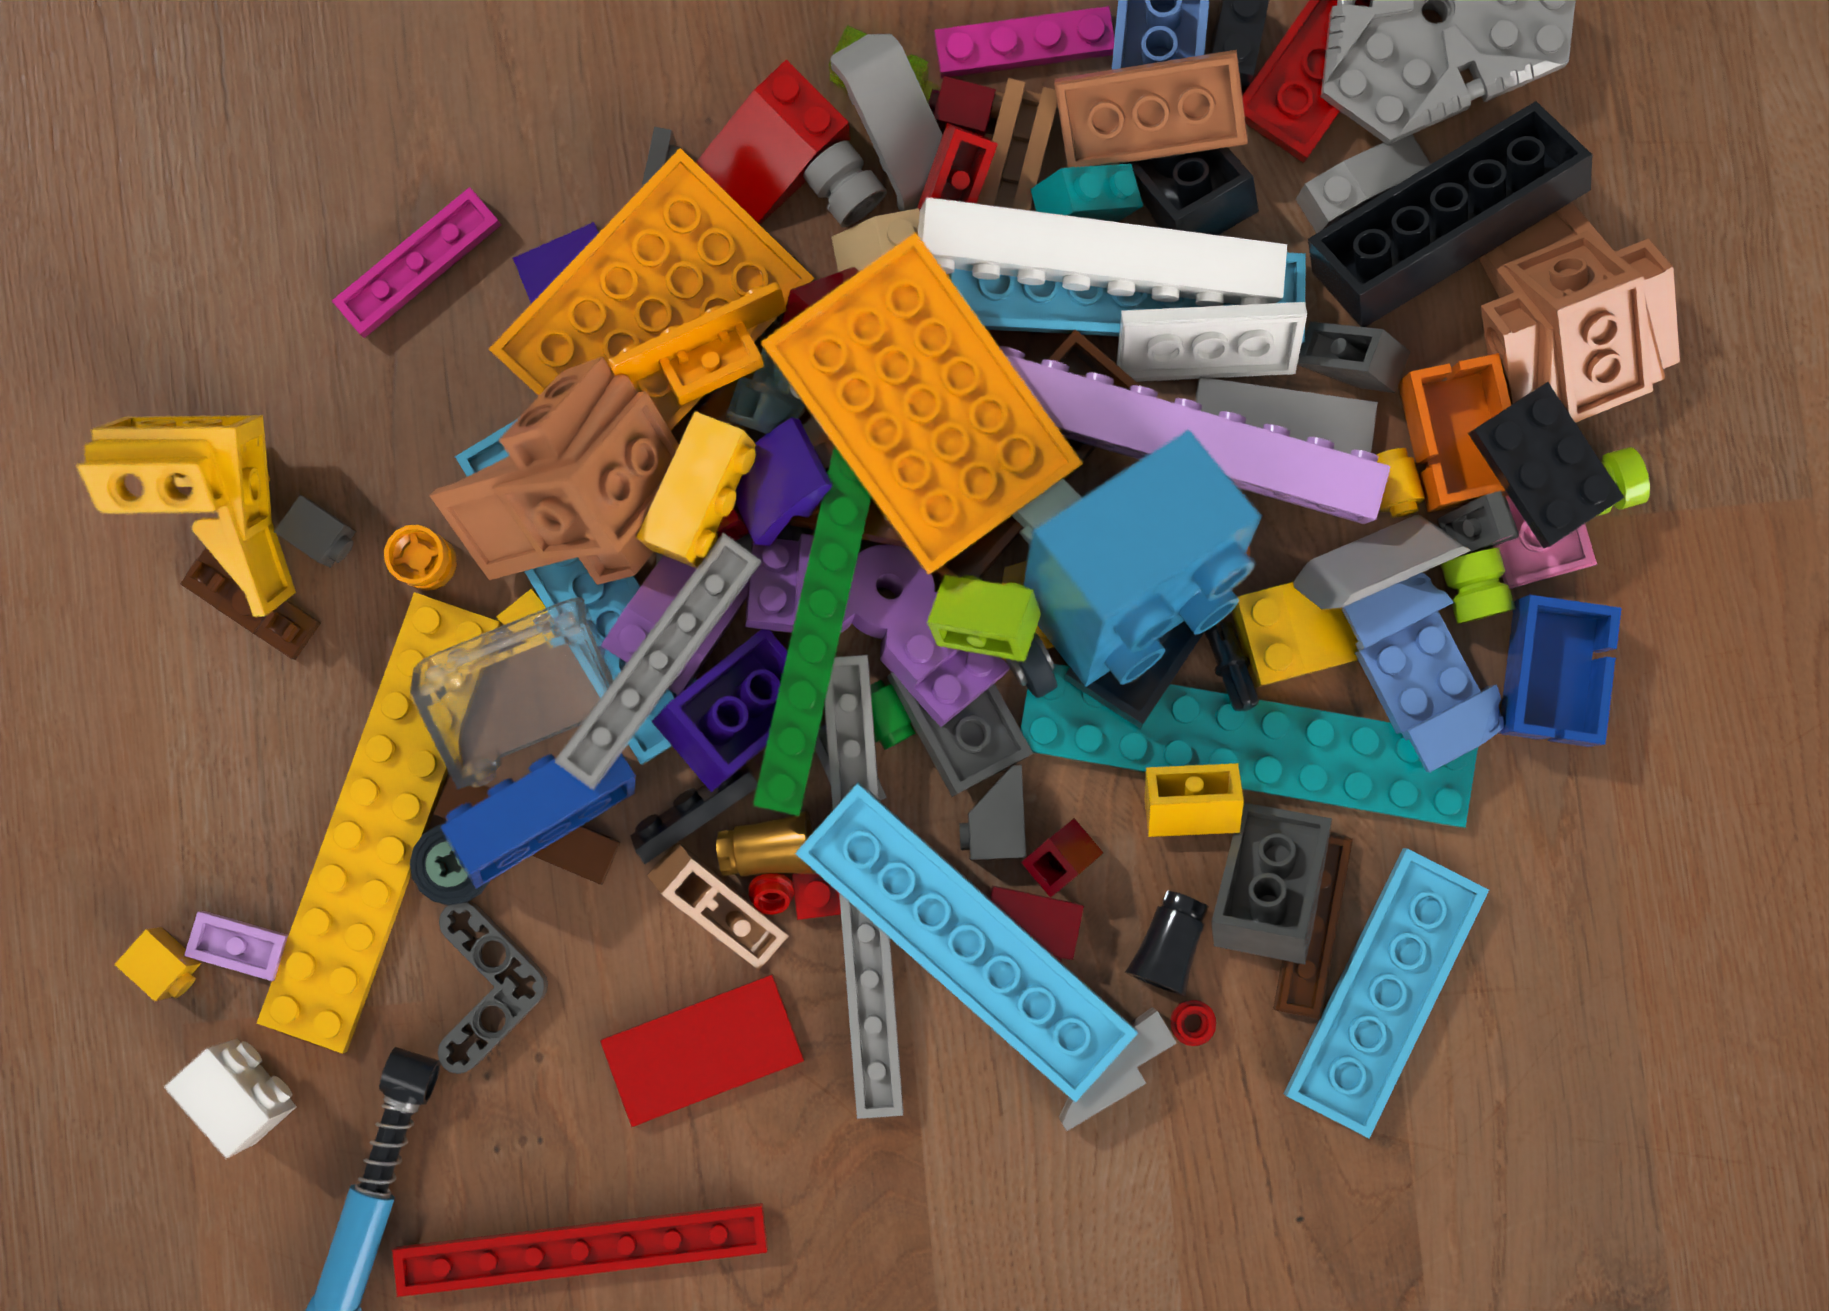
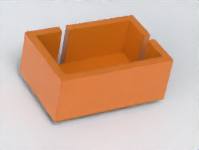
M1499 353L1459 361L1452 368L1449 363L1410 371L1400 380L1398 388L1416 465L1424 463L1426 465V469L1419 473V478L1425 496L1427 513L1466 505L1484 495L1501 491L1503 496H1508L1468 434L1511 406Z

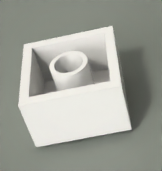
M238 1039L207 1048L164 1086L226 1158L255 1145L297 1107L290 1099L292 1092L289 1087L277 1076L271 1077L260 1065L262 1058L257 1050L245 1041L241 1043Z

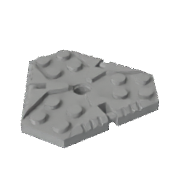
M1337 0V6L1332 7L1329 18L1321 98L1387 145L1468 110L1471 106V101L1478 97H1482L1484 102L1564 68L1569 62L1576 0H1370L1369 7L1356 6V0ZM1433 10L1437 12L1442 18V23L1435 24L1427 21L1422 11ZM1469 68L1474 80L1465 84L1460 72Z

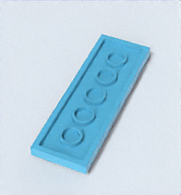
M1408 848L1402 849L1321 1015V1019H1319L1283 1093L1285 1096L1370 1138L1489 889Z

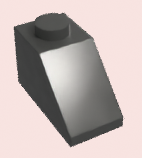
M1310 322L1305 334V342L1300 348L1297 364L1357 388L1395 393L1411 351L1384 329Z
M1012 765L968 812V823H959L960 851L969 850L970 860L1026 857L1022 765Z

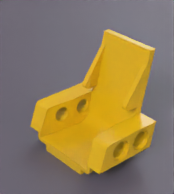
M263 415L129 416L91 429L93 441L85 444V462L78 464L77 467L99 511L103 513L217 511L219 518H200L194 522L192 530L245 592L253 616L268 615L296 593L277 534L274 533L275 528L272 522L269 481L271 479L267 468ZM128 473L134 474L142 481L144 492L141 497L133 495L127 489L125 482ZM176 487H192V493L190 496L184 495Z

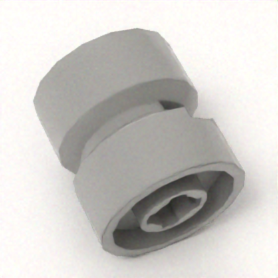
M849 141L838 142L826 149L807 167L803 174L804 179L819 198H829L827 209L841 227H848L861 220L883 200L887 193L885 187L871 170L862 171L864 161Z

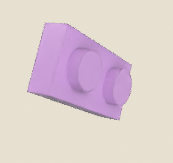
M198 911L184 956L274 981L288 935L210 912Z

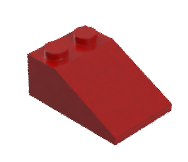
M786 59L752 91L695 163L761 225L806 182L803 177L805 170L821 153L838 142L850 140L849 122Z

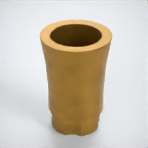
M804 811L799 816L791 815L758 824L736 826L734 830L719 831L716 839V850L721 874L724 876L734 874L750 876L766 873L815 874L816 872L795 854L814 832L809 812Z

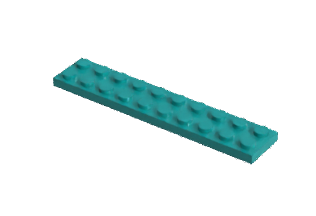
M1054 664L1055 668L1052 669L1057 682V687L1053 691L1039 698H1036L1028 688L1026 691L1020 730L1033 753L1146 772L1147 767L1238 763L1243 790L1466 828L1478 747L1431 772H1426L1410 740H1405L1402 733L1396 734L1390 722L1259 700L1258 705L1251 708V710L1245 712L1235 711L1228 694L1170 684L1140 729L1064 680L1065 674L1070 667Z

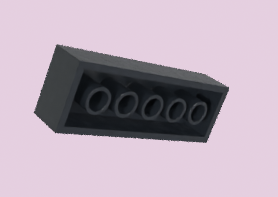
M1535 101L1308 238L1312 273L1361 327H1367L1591 190L1593 154Z

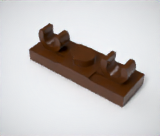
M205 547L198 559L194 561L187 571L185 578L180 583V585L293 660L297 659L321 624V622L288 600L284 601L266 616H253L245 592L207 547Z

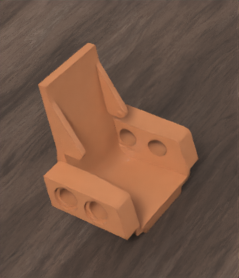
M1571 202L1479 258L1499 296V299L1481 305L1487 355L1497 353L1500 355L1511 405L1541 385L1549 382L1576 423L1653 392V384L1665 378L1664 369L1680 363L1674 269L1649 239L1614 251L1574 203Z
M602 356L561 372L499 439L509 454L508 457L456 483L436 488L430 495V498L488 580L578 557L596 585L635 576L654 553L636 537L679 444L647 392H637L626 375L614 376Z

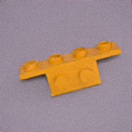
M777 282L767 286L755 287L749 290L744 297L724 306H714L705 311L701 317L683 325L671 326L665 329L660 336L643 344L628 346L622 349L617 356L609 359L608 362L614 376L626 375L634 383L662 369L681 406L765 367L762 356L747 329L786 312L782 290Z

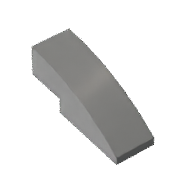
M1152 1007L1130 1022L1137 1029L1138 1034L1076 1103L1068 1096L1059 1115V1119L1066 1131L1145 1085L1146 1082L1137 1067L1176 1044L1156 1009Z

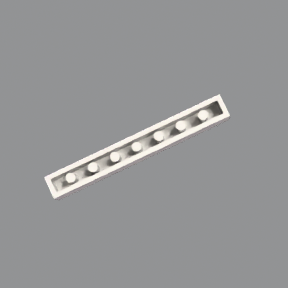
M926 198L920 209L918 236L946 274L953 273L954 269L972 271L973 277L986 280L998 279L1000 275L1017 277L1019 283L1026 285H1042L1045 283V280L1063 282V288L1073 291L1089 290L1090 286L1107 288L1108 294L1114 296H1132L1135 292L1150 293L1153 300L1161 302H1175L1179 300V297L1196 299V304L1202 307L1223 306V303L1237 305L1277 303L1283 299L1287 244L935 198Z

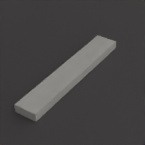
M723 533L554 762L594 790L760 566L761 560Z

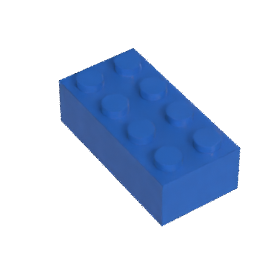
M622 753L594 790L554 762L556 758L553 754H549L534 762L528 768L531 773L514 782L512 778H508L493 786L487 792L489 798L474 807L470 802L465 803L447 814L446 819L448 822L440 827L448 845L475 889L634 795L636 775Z

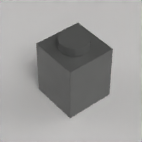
M299 495L274 530V533L318 563L331 568L334 562L339 563L348 555L353 546L351 538L356 531L313 501Z

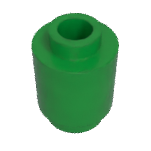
M882 679L871 684L875 743L880 741L883 749L887 750L916 734V731L892 684L885 686Z

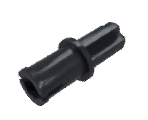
M1221 622L1220 625L1223 630L1221 634L1224 641L1221 640L1216 625L1205 631V636L1210 643L1217 663L1214 671L1217 676L1222 677L1233 709L1245 712L1251 710V708L1259 703L1257 692L1248 671L1250 660L1248 657L1243 656L1233 624L1231 622Z

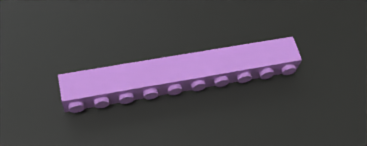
M999 347L1064 438L1142 460L1189 429L1237 488L1361 524L1377 519L1391 466L1378 463V456L1373 453L1351 450V454L1334 450L1335 444L1322 438L1308 437L1307 441L1289 437L1291 431L1281 426L1264 424L1261 429L1245 424L1246 418L1236 413L1220 411L1218 416L1201 411L1202 405L1195 401L1176 398L1175 402L1172 403L1158 399V392L1147 387L1132 385L1130 390L1114 386V380L1108 376L1088 372L1086 377L1069 373V366L1063 363L1044 359L1042 364L1024 360L1025 354L1021 351L1009 347Z

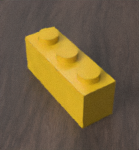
M694 412L636 538L650 550L697 569L717 542L716 531L723 516H728L736 501L735 490L742 475H746L753 466L756 444L748 434L740 428Z

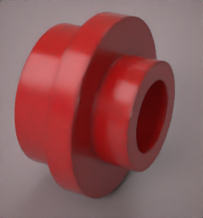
M762 874L754 878L749 884V898L754 907L764 914L772 915L785 911L794 897L793 882L782 874Z
M1186 1000L1178 1004L1173 1010L1170 1017V1028L1175 1038L1181 1043L1188 1046H1200L1208 1042L1214 1035L1216 1017L1213 1010L1204 1002ZM1191 1014L1198 1015L1201 1021L1199 1028L1194 1031L1187 1030L1184 1024L1186 1017Z

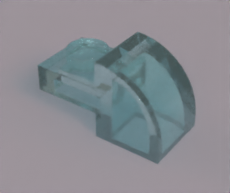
M763 348L761 356L765 367L756 370L752 380L745 377L738 379L725 420L760 432L770 433L774 428L790 418H798L805 405L801 399L792 395L790 391L791 385Z

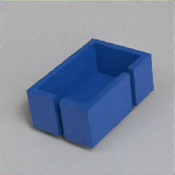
M1528 595L1515 600L1516 609L1513 610L1501 706L1504 728L1498 734L1537 740L1548 738L1547 741L1586 747L1605 745L1616 658L1603 657L1592 660L1593 652L1602 653L1617 649L1622 608L1537 595Z

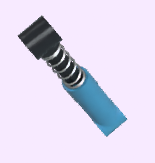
M395 1047L390 1053L379 1085V1091H382L385 1095L383 1099L385 1103L381 1105L385 1110L381 1123H375L379 1129L375 1141H370L373 1147L369 1159H364L367 1166L363 1177L358 1178L361 1184L350 1185L316 1293L311 1298L305 1311H361L359 1306L395 1199L388 1187L391 1182L396 1180L394 1174L395 1166L402 1162L399 1154L401 1147L408 1144L405 1135L407 1129L414 1125L411 1116L418 1111L420 1105H425L434 1090L441 1067L439 1060Z

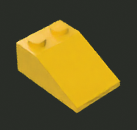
M1293 582L1238 596L1239 602L1231 611L1243 656L1248 657L1250 660L1248 671L1255 688L1358 661L1355 652L1359 651L1355 645L1358 640L1342 608L1320 609L1294 588Z

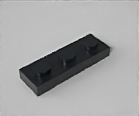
M745 764L712 792L705 785L698 790L695 788L688 789L674 800L673 807L659 816L653 814L642 820L636 826L635 833L630 836L634 850L644 864L755 790L758 782L751 769Z

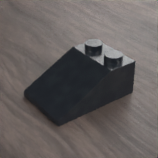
M1228 147L1119 163L1132 164L1141 199L1159 228L1220 235L1259 212L1254 177Z

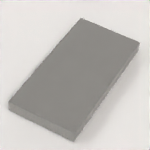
M1204 377L1198 379L1195 402L1202 405L1201 411L1217 416L1220 411L1232 412L1246 418L1245 424L1261 429L1264 424L1277 425L1290 430L1289 437L1307 441L1308 437H1317L1333 442L1335 444L1334 450L1351 454V450H1362L1371 453L1378 402Z

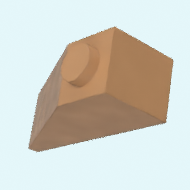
M679 842L669 849L647 875L661 895L757 970L764 966L788 938V934L764 913L759 912L748 899Z

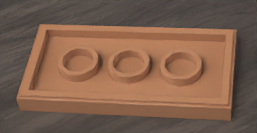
M1237 50L1057 78L1054 82L1068 167L1112 165L1248 144Z

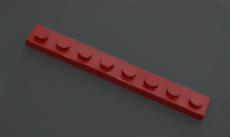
M763 1203L397 1246L392 1250L396 1295L397 1297L763 1254L767 1253L768 1244Z

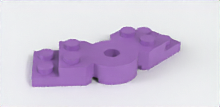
M801 534L799 541L775 539L770 546L756 545L752 540L751 553L761 560V564L748 581L745 627L783 632L793 631L814 535ZM887 544L869 547L858 553L841 633L849 628L852 623L861 632L882 639L881 662L890 672L896 675L910 694L936 723L942 727L1001 679L1010 667L1000 657L937 646L927 623L938 592H935L932 574L927 575L908 549ZM886 588L892 591L896 598L886 599L878 593L877 589Z

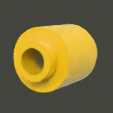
M1396 448L1377 454L1378 463L1391 466L1380 504V511L1391 512L1392 518L1403 517L1417 512V504L1424 501L1425 496L1414 458L1408 456L1406 448Z

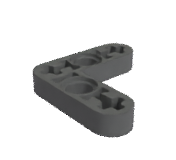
M470 901L446 906L440 914V930L446 939L494 988L439 1044L437 1054L440 1064L450 1073L456 1074L465 1073L477 1066L544 998L548 989L547 977L539 966L478 905ZM455 911L459 914L467 911L470 912L472 916L469 918L468 924L476 933L481 932L484 926L489 930L488 934L483 935L475 942L472 949L467 945V942L474 939V937L465 929L456 932L452 928L456 922V919L452 916ZM491 940L500 942L506 950L504 962L497 967L489 966L482 959V948ZM515 959L521 963V966L513 970L521 978L524 979L529 976L535 978L536 982L532 986L536 992L534 997L528 993L520 997L516 992L520 984L512 975L506 976L504 981L499 977L500 973L512 966ZM497 1006L504 1012L505 1025L500 1031H488L482 1025L481 1015L486 1007ZM470 1023L475 1034L488 1041V1044L484 1047L481 1040L475 1042L467 1051V1055L470 1058L469 1062L464 1059L455 1062L451 1058L455 1051L451 1044L454 1042L459 1045L472 1036L473 1032L466 1029Z

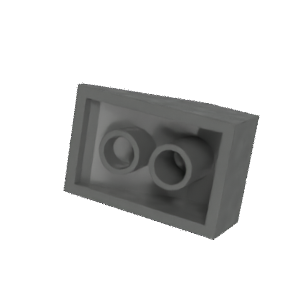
M1243 803L1240 833H1233L1212 918L1213 943L1215 947L1300 964L1306 963L1316 916L1332 818Z

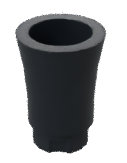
M1167 890L1162 905L1157 906L1140 948L1125 973L1140 981L1185 997L1190 969L1205 926L1202 921L1207 913L1208 906L1189 896Z

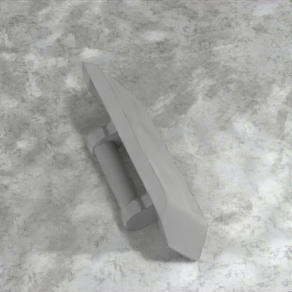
M867 34L832 55L830 59L831 69L843 81L851 103L855 106L879 156V162L884 172L887 173L897 194V208L900 211L917 209L943 135L898 40L892 34Z
M1415 515L1310 560L1294 580L1293 586L1320 609L1342 608L1468 553L1471 550L1421 515Z

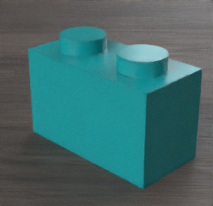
M1132 164L1061 168L1030 189L1036 212L1119 222L1143 207Z

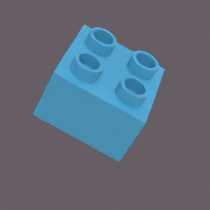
M1188 429L1033 530L1023 586L1034 592L1041 613L1037 625L1085 687L1109 671L1113 673L1120 684H1126L1145 673L1164 655L1165 648L1157 639L1183 621L1186 622L1194 634L1203 633L1220 622L1236 607L1239 599L1231 589L1239 584L1254 568L1255 564L1246 554V551L1261 516Z

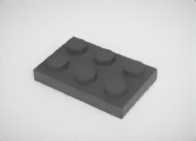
M893 672L887 676L952 797L1033 754L995 683L950 721L940 727Z

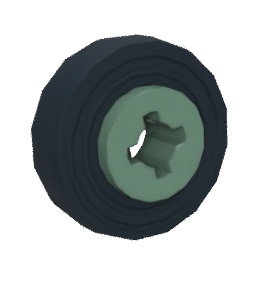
M437 825L425 832L413 848L410 859L412 879L419 891L433 902L445 905L468 902L480 895L489 882L475 889L448 845L440 827L441 825ZM444 863H446V867H447V869H448V871H447L446 874H445L446 868H445V866H444Z

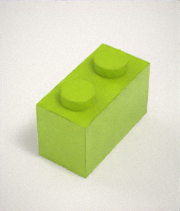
M944 575L927 623L937 646L1025 662L1041 613L1033 590L1017 583L1002 585L984 582L982 579L971 575H964L962 577Z

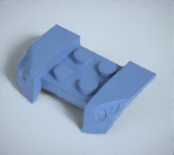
M1422 572L1343 607L1342 611L1358 640L1355 645L1359 651L1355 652V655L1396 734L1402 733L1405 740H1410L1426 772H1431L1481 746L1504 728V720L1499 711L1501 696L1497 684L1479 689L1439 613V610L1454 602L1445 591L1438 590L1430 581L1431 579Z

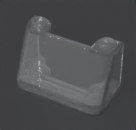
M577 597L562 601L428 656L414 667L410 696L458 790L469 785L479 787L492 781L497 775L495 771L500 767L502 757L580 726L615 680V672L605 648L601 647L602 640L583 598Z

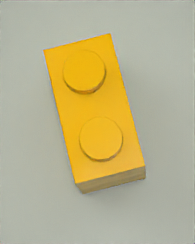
M1238 763L1147 767L1144 801L1148 837L1240 833L1244 799Z

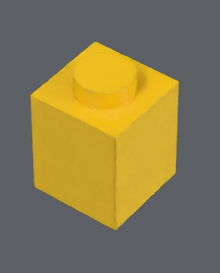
M159 927L145 929L114 965L154 1001L171 998L172 996L177 999L183 995L196 980L192 974L202 963L199 960L184 956L186 949L165 929Z

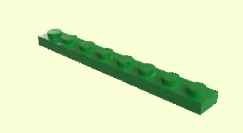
M835 446L828 472V477L833 486L822 499L753 806L798 816L801 811L871 499L867 490Z

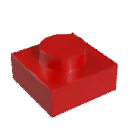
M817 872L815 874H792L797 920L841 915L839 892Z

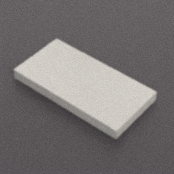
M1305 302L1124 310L1121 311L1117 365L1136 382L1199 379L1200 377L1224 378L1295 374L1307 318Z

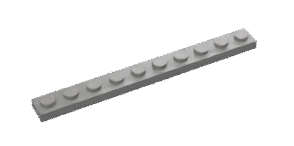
M868 655L835 657L825 700L833 810L858 782L879 800ZM840 894L857 1119L903 1116L890 937Z

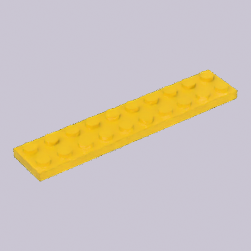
M414 592L288 935L276 978L271 982L257 1024L342 1054L348 1051L411 877L410 859L413 848L429 828L501 629V622Z

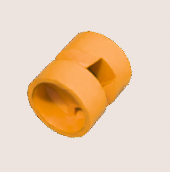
M406 525L396 530L389 537L384 549V562L389 572L399 581L423 591L436 590L446 585L453 577L457 567V557L453 546L441 535L421 525Z

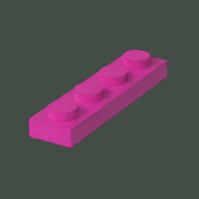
M1110 6L936 29L935 43L940 78L1113 55L1114 32Z
M469 187L335 297L332 302L363 338H366L499 228L501 223Z

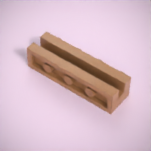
M1008 78L1005 93L996 91L990 118L997 119L994 135L985 133V137L990 138L998 143L977 204L1031 211L1033 197L1030 189L1038 184L1058 106L1055 89L1043 87L1042 93L1039 94L1025 90L1026 82Z

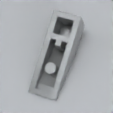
M1411 134L1388 145L1383 142L1342 161L1305 183L1295 200L1317 234L1431 164Z

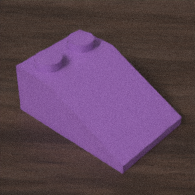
M663 555L627 604L604 639L601 647L627 663L696 571V568ZM748 582L669 688L670 691L679 695L691 686L746 601Z

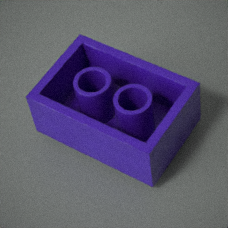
M761 629L670 701L651 721L711 792L767 746L788 653L770 630Z

